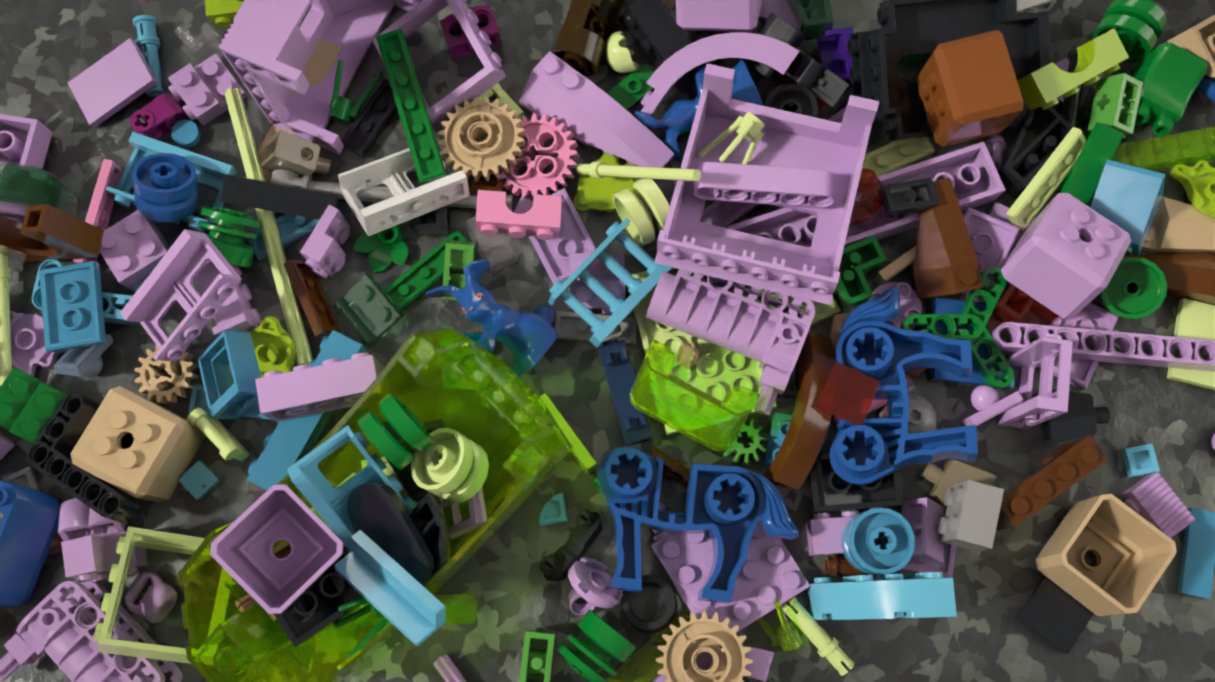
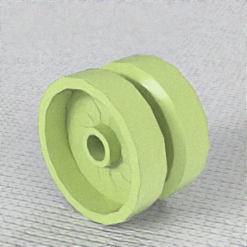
M641 178L634 182L633 192L623 188L613 194V203L621 221L623 222L626 218L631 221L626 229L634 241L641 247L655 240V231L660 233V230L664 229L670 208L656 183L652 179Z
M440 428L429 433L434 443L424 452H414L411 463L412 478L419 487L451 504L463 503L471 499L482 488L487 478L489 468L487 453L480 445L453 429Z

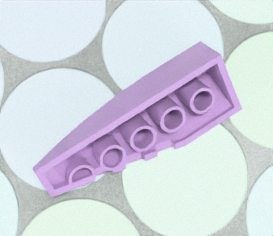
M549 51L532 70L518 102L530 113H535L540 120L543 114L548 116L549 122L553 117H556L559 125L564 123L567 126V131H571L574 135L573 138L579 140L580 143L587 146L592 145L603 150V153L623 158L627 163L634 166L664 168L675 156L659 138L624 107Z

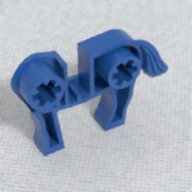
M890 287L881 295L854 309L844 320L836 344L840 400L887 399V418L840 419L837 426V434L830 449V463L840 478L855 485L871 484L905 466L916 463H932L942 459L976 461L978 455L976 425L913 434L907 432L909 396L904 373L919 368H937L955 374L960 378H970L972 372L971 341L945 339L925 331H910L887 324V322L896 318L900 313V292L897 287Z
M620 447L609 452L600 464L598 481L615 526L614 548L616 552V568L611 580L610 589L638 593L642 591L640 526L680 534L709 532L714 551L713 565L706 582L698 591V600L724 604L732 601L736 578L747 558L751 537L760 521H762L763 528L769 537L795 540L799 535V531L789 516L781 494L768 479L760 474L737 466L692 464L688 474L685 513L658 510L664 460L658 456L653 458L634 447Z

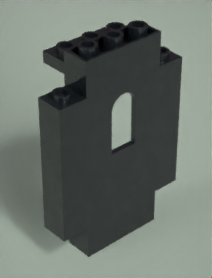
M887 0L879 3L880 8L877 10V21L881 28L850 34V39L847 42V51L852 59L849 78L854 86L853 96L879 101L876 115L887 114L884 129L889 140L933 136L931 126L927 121L924 103L919 94L918 83H906L897 76V64L904 56L933 53L938 44L999 30L1003 34L1017 80L1051 63L1049 11L1017 14V0ZM1022 112L1007 127L1023 125Z

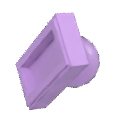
M989 385L977 386L971 394V403L979 412L965 418L961 422L964 426H977L1021 403L1023 398L1017 391L999 400V394L993 387Z

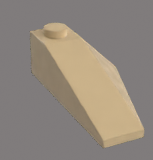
M1214 14L1165 42L1173 43L1205 60L1208 63L1205 75L1215 77Z

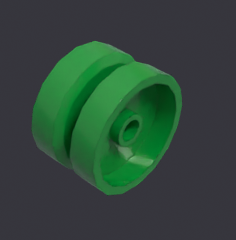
M1112 0L1104 13V18L1099 22L1093 33V39L1115 29L1129 58L1122 62L1138 63L1153 51L1156 40L1161 36L1166 27L1167 17L1164 11L1150 0Z
M1124 257L1107 287L1097 295V299L1105 310L1122 318L1138 319L1149 316L1160 308L1166 297L1167 282L1164 273L1155 263L1144 258ZM1129 283L1135 287L1134 292L1127 291Z
M389 392L378 402L379 409L387 419L386 421L377 412L368 410L357 422L375 447L396 468L403 470L413 461V454L405 442L416 451L424 452L434 443V440L423 427V423L415 413L393 393Z

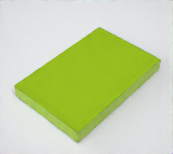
M546 393L537 398L540 411L585 473L590 475L596 471L597 463Z

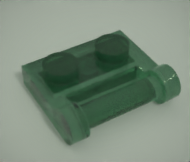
M365 274L344 297L338 299L333 304L338 314L342 313L361 336V342L366 348L374 346L404 316L403 312L371 274ZM354 302L376 327L372 332L350 307Z

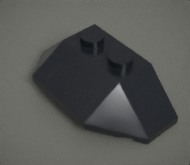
M427 493L409 516L432 554L434 570L432 571L431 578L433 577L434 579L450 561L451 535L445 517L433 494Z

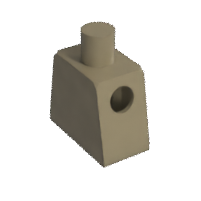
M280 130L266 142L261 168L271 171L289 170L303 178L304 175H311L314 172L327 175L331 160L319 157L320 146L318 144Z
M953 459L946 461L942 468L932 463H926L920 473L921 477L933 483L927 496L944 506L945 512L947 505H944V497L947 489L951 488V485L971 480L992 486L997 478L994 474Z

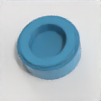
M181 120L173 126L171 135L180 147L191 148L200 141L201 131L194 122Z

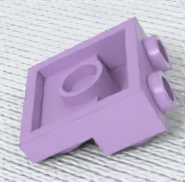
M216 53L194 68L189 63L168 77L172 83L168 87L178 101L180 99L185 101L186 105L182 107L192 121L197 118L203 126L228 110L225 97L227 89L239 88L242 98L245 99L247 97Z
M328 205L300 251L306 259L305 264L313 268L312 271L324 279H327L328 276L333 277L334 273L339 272L343 267L346 254L339 245L340 243L343 244L350 234V225L341 212L331 205Z
M569 253V276L592 253ZM609 253L622 267L625 266V254ZM597 259L587 271L618 300L621 298L625 301V284ZM579 278L569 288V291L591 312L592 309H603V314H613L610 311V307Z

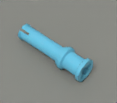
M139 15L133 18V25L136 27L138 37L136 43L158 82L146 91V95L157 97L164 94L158 49L161 42L156 33L158 21L152 15Z

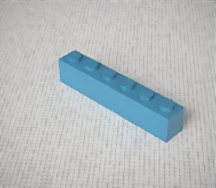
M332 330L331 334L326 335L320 344L321 351L316 360H311L308 365H311V367L320 366L323 361L335 358L340 359V361L349 360L352 355L364 353L368 350L362 344ZM333 411L277 422L278 426L275 431L270 433L264 440L262 446L264 450L260 457L254 459L249 466V476L246 480L265 490H268L274 484H286L290 488L292 480L287 468L310 453Z

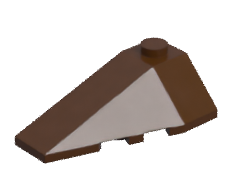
M950 177L932 181L940 203L918 213L920 220L918 236L915 237L916 255L915 262L912 263V276L918 299L957 294L983 287L978 259Z

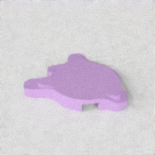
M10 310L13 367L15 366L34 377L36 367L39 365L45 369H52L58 355L68 350L53 353L45 351L43 317L38 314L16 313Z

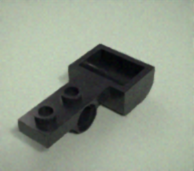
M770 13L757 34L776 38L798 49L799 53L785 73L800 85L807 87L828 105L835 108L851 85L800 50L798 47L806 36L774 13ZM741 58L772 81H775L780 74L777 70L761 62Z

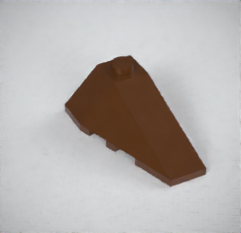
M1187 252L1123 256V258H1144L1155 263L1164 273L1167 282L1166 296L1179 300L1185 298L1215 306V254Z

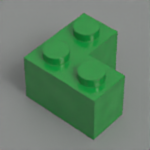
M875 235L843 249L838 271L840 272L839 281L833 294L841 313L869 301L873 296L864 275L880 269L887 260Z

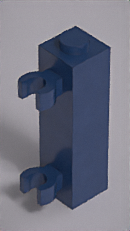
M617 338L606 340L601 343V347H597L598 356L625 447H630L651 441L653 439L652 430L625 340L618 341Z

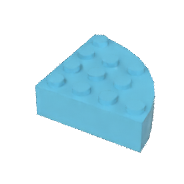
M942 572L885 574L877 576L857 575L843 577V582L832 583L831 577L814 578V584H810V587L807 588L808 613L814 620L957 617L953 578H943Z

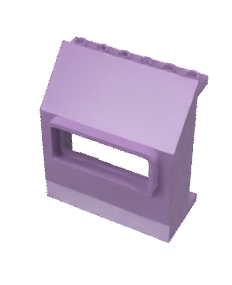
M244 0L233 19L234 23L230 24L231 28L227 29L228 33L224 34L225 38L221 39L222 43L218 45L271 125L340 155L344 148L341 139L337 134L325 130L331 119L328 116L329 104L332 99L338 61L343 60L338 95L343 97L371 48L372 40L380 32L392 8L396 6L405 11H410L420 3V0ZM310 5H311V9L309 10L307 16L305 17L304 21L302 22V24H301V26H300V28H299V27H298L299 24L301 23L303 17L305 16L306 12L308 11V9H309V7H310ZM323 39L342 47L324 82L309 88L310 84L303 73V69L319 40ZM292 90L297 92L295 94L290 95Z
M706 64L703 89L680 169H695V166L702 162L742 164L753 138L749 142L742 139L724 162L719 160L728 146L737 137L736 130L703 157H699L698 153L730 127L739 116L744 117L747 112H750L760 119L765 126L761 130L764 136L758 142L747 165L830 171L834 174V203L825 208L775 205L818 216L811 247H804L702 223L700 220L706 200L697 198L694 195V181L677 180L663 230H660L657 240V255L654 263L831 305L833 294L839 281L840 272L838 271L869 135L879 101L850 95L842 122L838 123L731 99L735 69Z

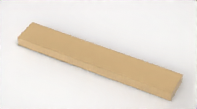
M323 39L319 40L303 69V73L310 84L309 88L324 82L342 47ZM292 90L290 95L295 94L297 92ZM274 125L271 126L258 151L260 165L266 142L280 130H285ZM262 168L265 181L271 182L273 171Z

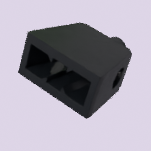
M1069 391L1068 412L1040 423L1043 446H1050L1097 434V424H1108L1110 421L1109 409L1107 407H1094L1091 394Z

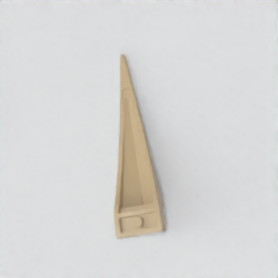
M1163 197L1141 251L1151 253L1215 252V218L1202 213L1193 205Z

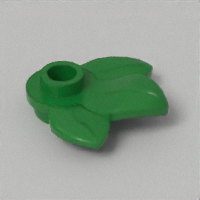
M399 225L371 236L364 232L354 246L356 252L369 254V265L373 273L386 270L392 262L403 266L408 258V247L402 241L403 232ZM389 232L394 233V237L391 240L385 239L386 234Z

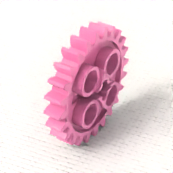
M533 113L531 121H528L523 115V126L521 128H524L526 135L523 139L528 141L526 147L521 149L523 155L520 158H516V166L512 164L507 165L509 173L500 170V178L497 179L505 183L504 188L508 191L512 190L516 197L522 193L524 199H529L531 194L533 197L534 194L540 195L541 193L543 195H550L549 191L551 190L556 193L559 191L558 185L568 186L564 180L566 177L574 178L570 168L575 169L578 167L577 163L572 160L580 157L579 153L573 150L578 147V144L575 140H572L574 137L572 132L567 131V126L564 123L559 125L556 117H553L549 122L546 114H543L541 120H539L538 116ZM548 139H554L550 147H543ZM554 165L552 172L548 174L543 173L546 166ZM528 166L526 173L518 176L519 169Z

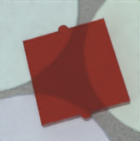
M835 362L815 408L835 416L837 421L842 419L855 426L862 425L880 381L861 373L860 369L854 370Z

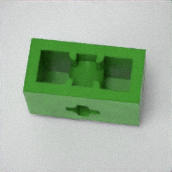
M1125 73L1098 80L1088 131L1092 132L1096 122H1099L1124 133L1123 136L1133 134L1143 82Z

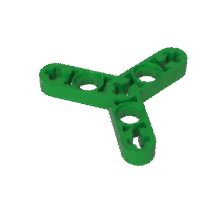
M990 267L980 273L983 287L970 291L959 314L910 315L902 320L900 329L913 331L908 328V325L914 321L915 326L927 325V329L919 331H925L945 339L971 341L973 364L987 385L994 389H1000L1012 383L1014 373L985 326L1006 286L1007 280L1003 278L1000 268ZM995 276L994 282L997 284L991 286L988 291H984L990 284V279L987 277ZM976 297H982L986 301L987 306L984 311H979L975 308L974 300ZM938 320L946 323L948 327L946 335H940L936 332L935 323ZM967 323L974 328L971 332H968L966 329L956 331V326H962ZM980 344H984L989 348L990 355L987 359L980 358L977 353V348ZM994 360L997 362L993 364L991 367H986L985 365L987 363L993 362ZM998 371H1002L1003 376H1001V380L996 381L994 376Z

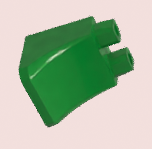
M1163 43L1155 48L1130 71L1131 77L1143 82L1135 124L1143 125L1146 122L1152 125L1153 134L1159 137H1164L1168 134L1174 124L1182 119L1195 89L1206 74L1208 63L1173 43Z

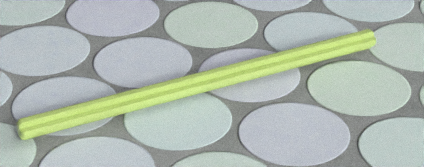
M229 88L225 92V97L247 178L265 181L241 91L239 88ZM255 208L258 220L261 221L260 229L287 330L296 347L297 366L308 365L313 360L294 287L283 265L287 261L273 211Z

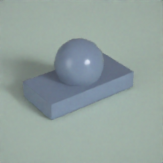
M106 334V344L68 350L53 366L56 373L86 378L99 374L103 368L101 355L113 343L111 335Z

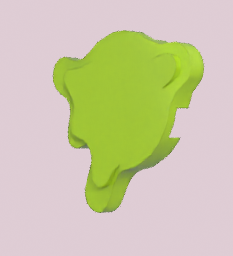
M603 153L602 157L595 161L604 162L606 165H620L618 156H611L607 153ZM627 163V164H625V165H620V166H634V165ZM580 174L574 206L579 212H595V210L607 211V213L615 212L616 208L612 199L613 194L623 188L633 192V184L639 179L615 176L592 178L590 175Z
M1205 160L1198 161L1193 167L1182 164L1175 165L1170 172L1171 176L1183 185L1192 205L1202 213L1215 218V168L1211 167Z
M272 316L265 317L261 320L259 326L250 331L261 378L270 371L291 372L296 361V347L292 338L282 328L277 318Z

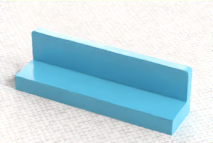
M361 530L351 536L352 552L334 565L335 571L412 643L419 646L446 623L445 605Z

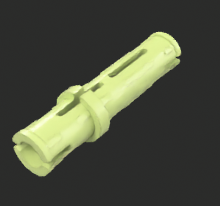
M796 597L789 599L788 602L794 607L795 612L786 603L782 606L781 610L787 614L818 648L817 653L821 657H826L841 676L847 674L848 671L841 664V661L850 670L855 665L854 661L838 646L839 642L835 637H830L798 602Z

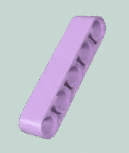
M702 162L695 166V169L700 170L701 178L699 181H694L693 193L700 199L825 208L834 203V174L830 171L719 162Z

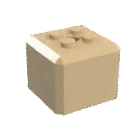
M119 386L108 391L72 450L71 459L74 465L135 498L160 503L169 500L179 483L178 479L184 475L204 441L205 435L197 425L193 426L180 415L144 396ZM131 433L134 438L131 447L123 449L121 439L125 434Z
M1104 494L1074 503L1035 560L1037 570L1097 616L1137 613L1176 555L1177 550L1175 541L1113 494ZM1087 551H1091L1096 556V564L1093 567L1087 565L1084 560V555Z

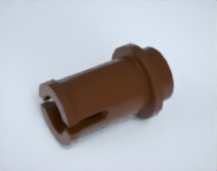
M836 554L825 557L824 571L825 574H830L831 577H836L837 574L862 575V572L854 569L845 557H837Z

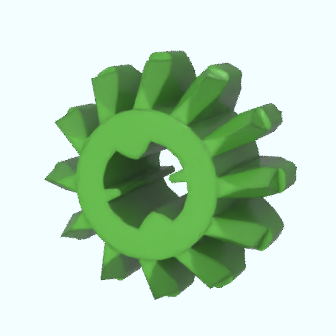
M740 417L738 426L735 422L730 421L728 426L731 431L723 429L721 435L727 438V440H722L720 446L729 447L723 455L728 457L733 453L735 455L732 461L733 464H737L740 457H742L744 466H748L750 464V457L753 461L758 462L760 456L757 452L765 454L767 448L761 445V443H766L769 440L768 437L759 436L765 428L760 426L755 430L753 428L756 423L755 419H751L748 426H746L744 417ZM742 435H744L745 440H750L751 442L746 448H744L742 443L737 442Z

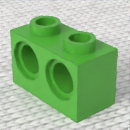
M447 240L443 286L452 285L458 289L465 287L463 268L474 262L475 242ZM452 296L442 297V299L456 300Z

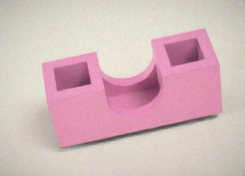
M478 190L475 232H481L487 236H494L498 233L509 234L515 238L529 235L537 236V238L542 240H550L553 237L558 238L561 225L562 196L534 194L532 208L526 213L516 214L510 211L506 205V192Z

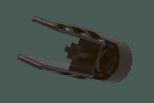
M571 0L568 14L563 27L560 29L552 53L582 75L589 76L597 73L606 50L607 39L617 21L624 0H615L613 2H610V0Z

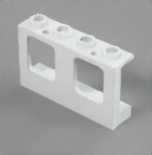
M439 137L436 138L437 144L440 141ZM409 148L338 174L342 195L368 236L469 197L467 176L463 170L455 173L453 167L449 168L445 162L446 159L443 158L442 161L447 176L415 188L407 177L408 173L416 171ZM379 184H386L394 197L364 208L357 197V193Z

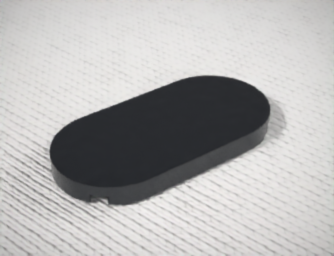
M369 481L356 487L350 494L347 503L348 517L355 532L357 533L361 530L421 585L427 588L433 579L431 576L434 570V560L397 493L386 484L381 485L377 481Z

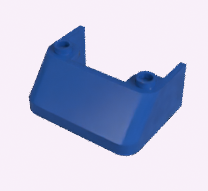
M0 478V513L4 514L0 522V606L18 608L25 605L31 597L58 529L60 505L63 501L56 495Z

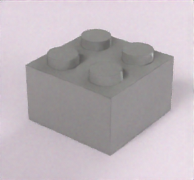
M971 480L951 485V488L947 489L944 497V505H947L945 517L940 519L938 533L941 534L940 542L973 551L992 549L1004 489Z

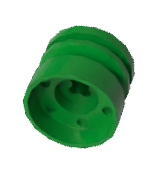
M202 207L200 214L211 217L213 220L212 222L199 220L198 225L210 230L208 238L229 264L251 267L254 249L243 244V240L257 239L258 234L246 231V227L260 228L261 221L250 217L247 213L233 209Z
M589 609L577 624L585 634V637L581 640L569 634L567 638L576 646L575 650L573 651L562 644L558 651L564 656L568 665L587 681L609 682L601 673L603 670H606L616 677L618 672L610 663L612 658L626 664L637 647Z

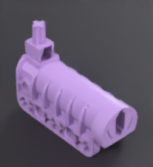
M682 269L678 270L676 276L663 271L652 296L646 318L760 362L758 368L763 369V373L757 386L762 388L754 410L760 414L770 416L777 395H782L785 391L813 321L815 306L812 301L765 290L762 294L760 293L761 288L752 286L749 289L744 284L733 283L732 281ZM776 294L780 296L782 301L769 297V295ZM788 299H789V300H792L791 305H790V304H787V303H788ZM768 304L773 305L776 309L769 307ZM801 305L806 306L805 311L809 313V316L799 308Z
M65 581L59 584L22 620L16 630L18 633L4 645L9 652L0 660L1 681H5L20 665L33 664L44 654H48L72 682H165L164 673L168 672L173 673L170 678L172 682H181L182 672L173 661L98 652V642L93 641L97 622H104L106 612L101 611L102 604L99 601H103L104 594L109 593V591L99 582L91 583V581L84 582L83 584L76 581ZM66 589H75L68 596L65 592ZM94 589H95L96 591L94 592V594H92V593L89 591V590H94ZM120 604L111 639L140 643L144 641V643L158 645ZM133 630L134 633L131 636L127 631Z

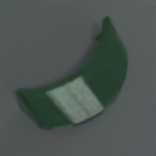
M18 163L0 164V201H13L29 206L48 204L79 219L80 198L59 180L60 178L44 169L31 165H19Z

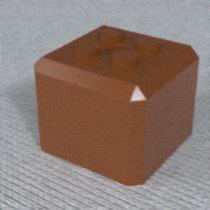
M999 30L938 44L916 78L919 94L924 103L927 121L931 126L934 140L943 147L1001 133L1023 111L1021 91L1003 34Z

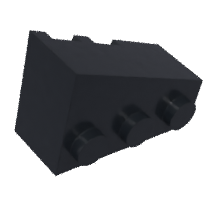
M1041 106L1031 111L1029 108L1027 109L1022 119L1023 125L1019 126L1002 161V167L998 170L1005 190L1013 197L1035 177L1073 127L1052 107L1045 110Z

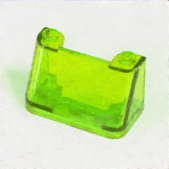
M653 339L630 391L632 406L712 450L725 451L733 444L760 395L748 388L738 386L730 389L723 401L710 396L669 374L675 362L674 353L668 346Z

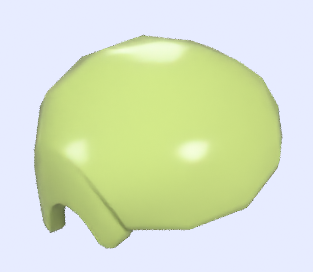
M622 31L613 33L607 39L605 54L607 63L618 73L634 72L638 70V63H633L631 56L634 54V51L626 47V36Z

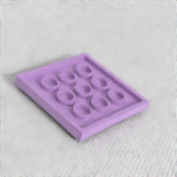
M762 521L758 523L753 532L747 558L736 578L732 601L728 604L698 600V591L706 582L713 565L714 551L709 532L698 534L670 533L650 546L690 613L693 612L697 619L700 618L702 611H706L708 619H711L714 612L718 613L719 622L728 617V627L731 628L738 625V631L810 587V584L782 540L769 537L763 528Z

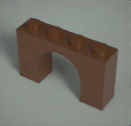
M48 204L28 206L23 224L0 215V253L23 263L46 261L48 259L63 260L98 257L102 246L104 230Z
M1090 435L1062 444L1041 460L1045 466L1015 486L1004 490L996 531L1017 527L1108 460Z

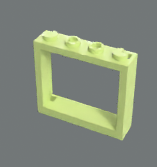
M128 526L126 537L120 536L117 544L116 554H121L119 564H112L108 582L113 583L111 593L104 594L101 611L106 612L104 622H97L93 641L98 642V652L213 666L231 581V575L222 566H220L203 650L111 638L134 547L213 558L210 554L211 543L214 539Z

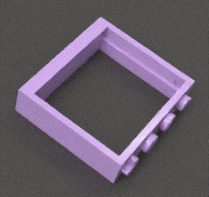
M422 0L379 34H385L401 28L406 38L447 5L450 6L484 68L431 108L424 98L433 130L441 125V121L449 119L446 114L447 112L456 113L455 105L463 108L465 99L471 103L476 96L478 98L506 77L501 68V58L495 52H492L489 47L491 41L486 33L482 30L480 31L477 26L479 20L475 13L467 8L465 4L467 0ZM375 37L372 41L381 56L378 42Z

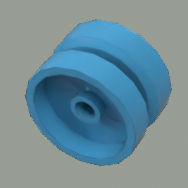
M874 508L856 514L846 523L842 532L841 547L846 560L854 569L865 574L885 575L901 570L910 561L915 550V536L910 523L901 514L889 508ZM878 538L880 540V545L876 546L874 543V539Z

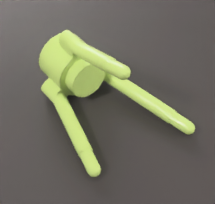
M747 112L744 117L739 116L730 127L700 151L698 156L703 157L736 130L737 137L728 146L719 160L724 162L742 139L749 142L753 138L742 164L747 165L758 142L764 136L761 130L765 124L755 115Z

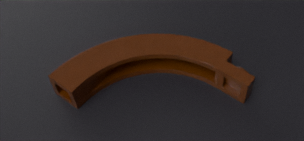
M811 330L808 331L797 359L798 391L793 416L785 439L775 459L763 476L776 487L783 500H785L792 488L800 489L812 469L830 424L836 396L837 359L832 339Z

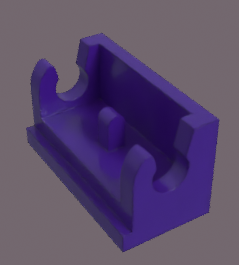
M853 27L825 31V36L819 37L817 40L820 63L851 85L850 88H853L849 78L852 59L847 51V42L850 39V34H853Z

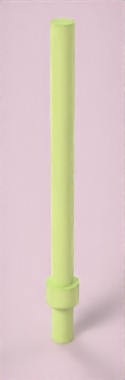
M595 161L591 164H578L576 168L578 174L590 175L592 178L615 176L681 181H699L701 178V172L698 169L606 165L604 162Z
M1 253L0 386L12 370L9 281L12 280V268L8 267V256Z

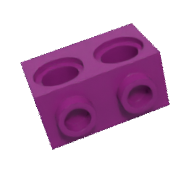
M479 5L471 8L479 20L477 26L487 24L486 27L479 29L484 31L491 41L489 47L502 44L500 32L490 5ZM454 14L439 20L452 60L475 53ZM455 32H463L460 36H452Z

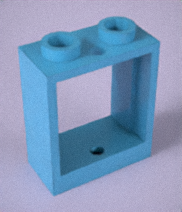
M235 329L224 330L197 359L211 419H238L258 400L255 379L261 378L251 333L239 332ZM228 362L230 363L234 384L232 383Z

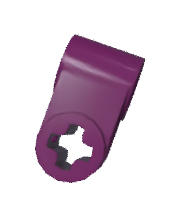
M164 93L157 96L142 109L136 111L130 118V125L138 134L159 140L171 132L177 122L187 120V114L170 93Z

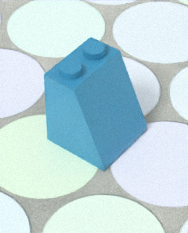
M1107 159L1090 208L1130 234L1131 243L1124 255L1134 254L1139 256L1163 199L1165 174Z

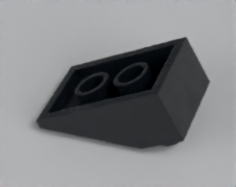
M830 453L818 454L810 470L814 513L868 511L874 508L899 509L903 506L899 470L871 484L855 485L843 480L835 473L830 463Z
M345 545L343 555L281 614H274L295 648L363 606L360 605L342 612L338 609L343 604L363 597L335 571L334 565L350 553Z

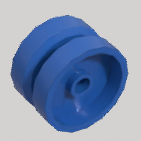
M158 153L140 159L133 166L131 178L135 190V205L138 212L146 218L157 222H173L192 215L198 208L199 195L196 186V169L193 163L185 157L171 153Z

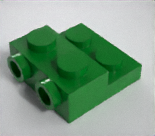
M14 366L0 386V426L34 444L68 395Z

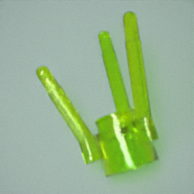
M775 600L774 605L782 625L775 628L777 634L774 633L763 617H760L757 621L769 635L774 647L779 645L782 652H788L804 644L801 637L803 632L793 621H787L780 602ZM787 600L788 605L795 612L794 607Z

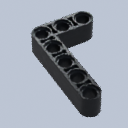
M71 393L60 404L30 448L27 457L28 462L100 516L124 525L131 524L140 513L138 501L119 488L72 463L71 452L100 404L79 393Z

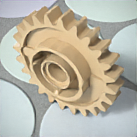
M476 96L473 104H470L465 99L463 108L455 105V114L446 113L449 121H441L444 130L438 131V135L442 139L438 141L440 149H443L440 152L442 158L446 159L445 162L449 168L453 167L455 173L463 170L467 179L473 174L475 182H478L482 175L486 181H489L491 174L500 178V170L509 173L508 164L517 165L515 156L520 157L523 155L519 147L526 145L523 139L526 135L524 128H521L523 126L522 120L517 119L518 116L515 110L510 111L508 103L501 106L498 98L493 103H490L488 96L485 97L483 102H479ZM480 136H487V139L482 142L476 141Z
M702 611L699 619L691 612L688 622L679 617L680 626L676 627L670 624L669 627L672 634H662L666 645L657 646L663 652V656L655 659V661L663 664V667L657 671V674L666 675V679L663 682H744L742 680L743 676L752 675L750 671L745 669L747 664L753 663V660L745 657V654L752 650L751 647L742 646V642L747 638L746 635L737 636L736 633L739 626L735 625L729 628V618L726 617L719 622L718 613L715 612L711 619H708L706 611ZM701 652H708L712 657V663L706 669H700L696 664V657Z

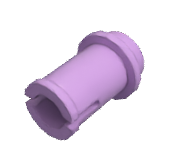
M992 135L985 141L993 163H996V169L999 170L1002 167V154L1006 149V142L1002 136Z

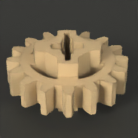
M156 345V351L147 349L148 357L146 359L139 357L138 359L142 363V367L135 368L134 370L140 373V377L135 379V383L143 385L140 387L139 392L147 394V399L157 400L161 404H166L167 400L177 403V396L186 398V388L194 389L193 384L190 383L191 379L198 378V375L192 373V370L198 367V364L190 362L194 357L193 354L185 350L184 355L176 362L157 361L153 357L158 352L159 347ZM161 369L166 370L168 372L167 374L171 375L172 377L170 378L167 375H165V373L161 371Z

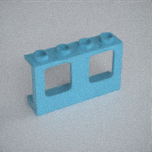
M132 132L128 142L135 149L116 189L109 186L106 188L114 196L113 201L126 207H130V204L135 205L134 195L131 194L133 189L131 178L133 166L140 159L148 155L171 153L183 156L191 161L196 169L197 182L219 190V195L213 207L226 208L228 203L221 202L225 174L240 176V174L232 165ZM190 215L172 223L179 224L180 221L188 223V227L204 233L205 228L198 225L199 220L212 222L213 218L208 217L207 220Z
M347 425L287 468L292 482L344 543L346 548L352 552L351 536L356 532L348 517L347 503L350 494L356 487L369 481H377L381 485L386 484L397 493L408 514L417 505L409 495L406 498L401 495L399 491L403 487L393 474L388 477L383 470L387 466L377 453L371 456L366 449L370 444L360 430L354 433ZM351 441L366 458L367 466L340 486L334 487L318 469V463L344 443Z

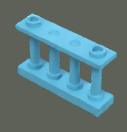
M628 218L621 224L616 221L606 231L608 237L564 282L559 279L549 290L552 294L548 300L550 305H553L561 298L592 327L591 331L594 334L589 341L595 347H598L658 284L662 272L668 273L673 268L654 263L655 260L624 232L631 222ZM615 240L622 244L647 268L646 272L650 275L644 281L641 279L636 280L605 251ZM597 259L629 287L628 291L631 295L625 301L621 298L618 300L587 271ZM578 278L610 307V311L613 314L606 321L603 318L599 319L568 290Z

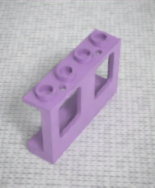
M184 229L120 314L125 321L141 323L159 347L158 352L153 357L155 360L176 362L184 355L185 350L192 341L200 335L201 330L208 321L217 314L224 301L233 294L242 278L205 233ZM211 260L221 273L204 294L201 295L194 286L193 279L205 263ZM178 301L187 312V315L169 336L161 326V320L172 305Z
M1045 334L1043 337L1006 358L1010 366L1021 367L1019 393L1023 400L1017 406L998 414L999 426L1028 429L1068 412L1073 341L1062 340V336L1057 334ZM1059 355L1057 391L1052 393L1054 360ZM1041 364L1039 396L1032 398L1034 369Z

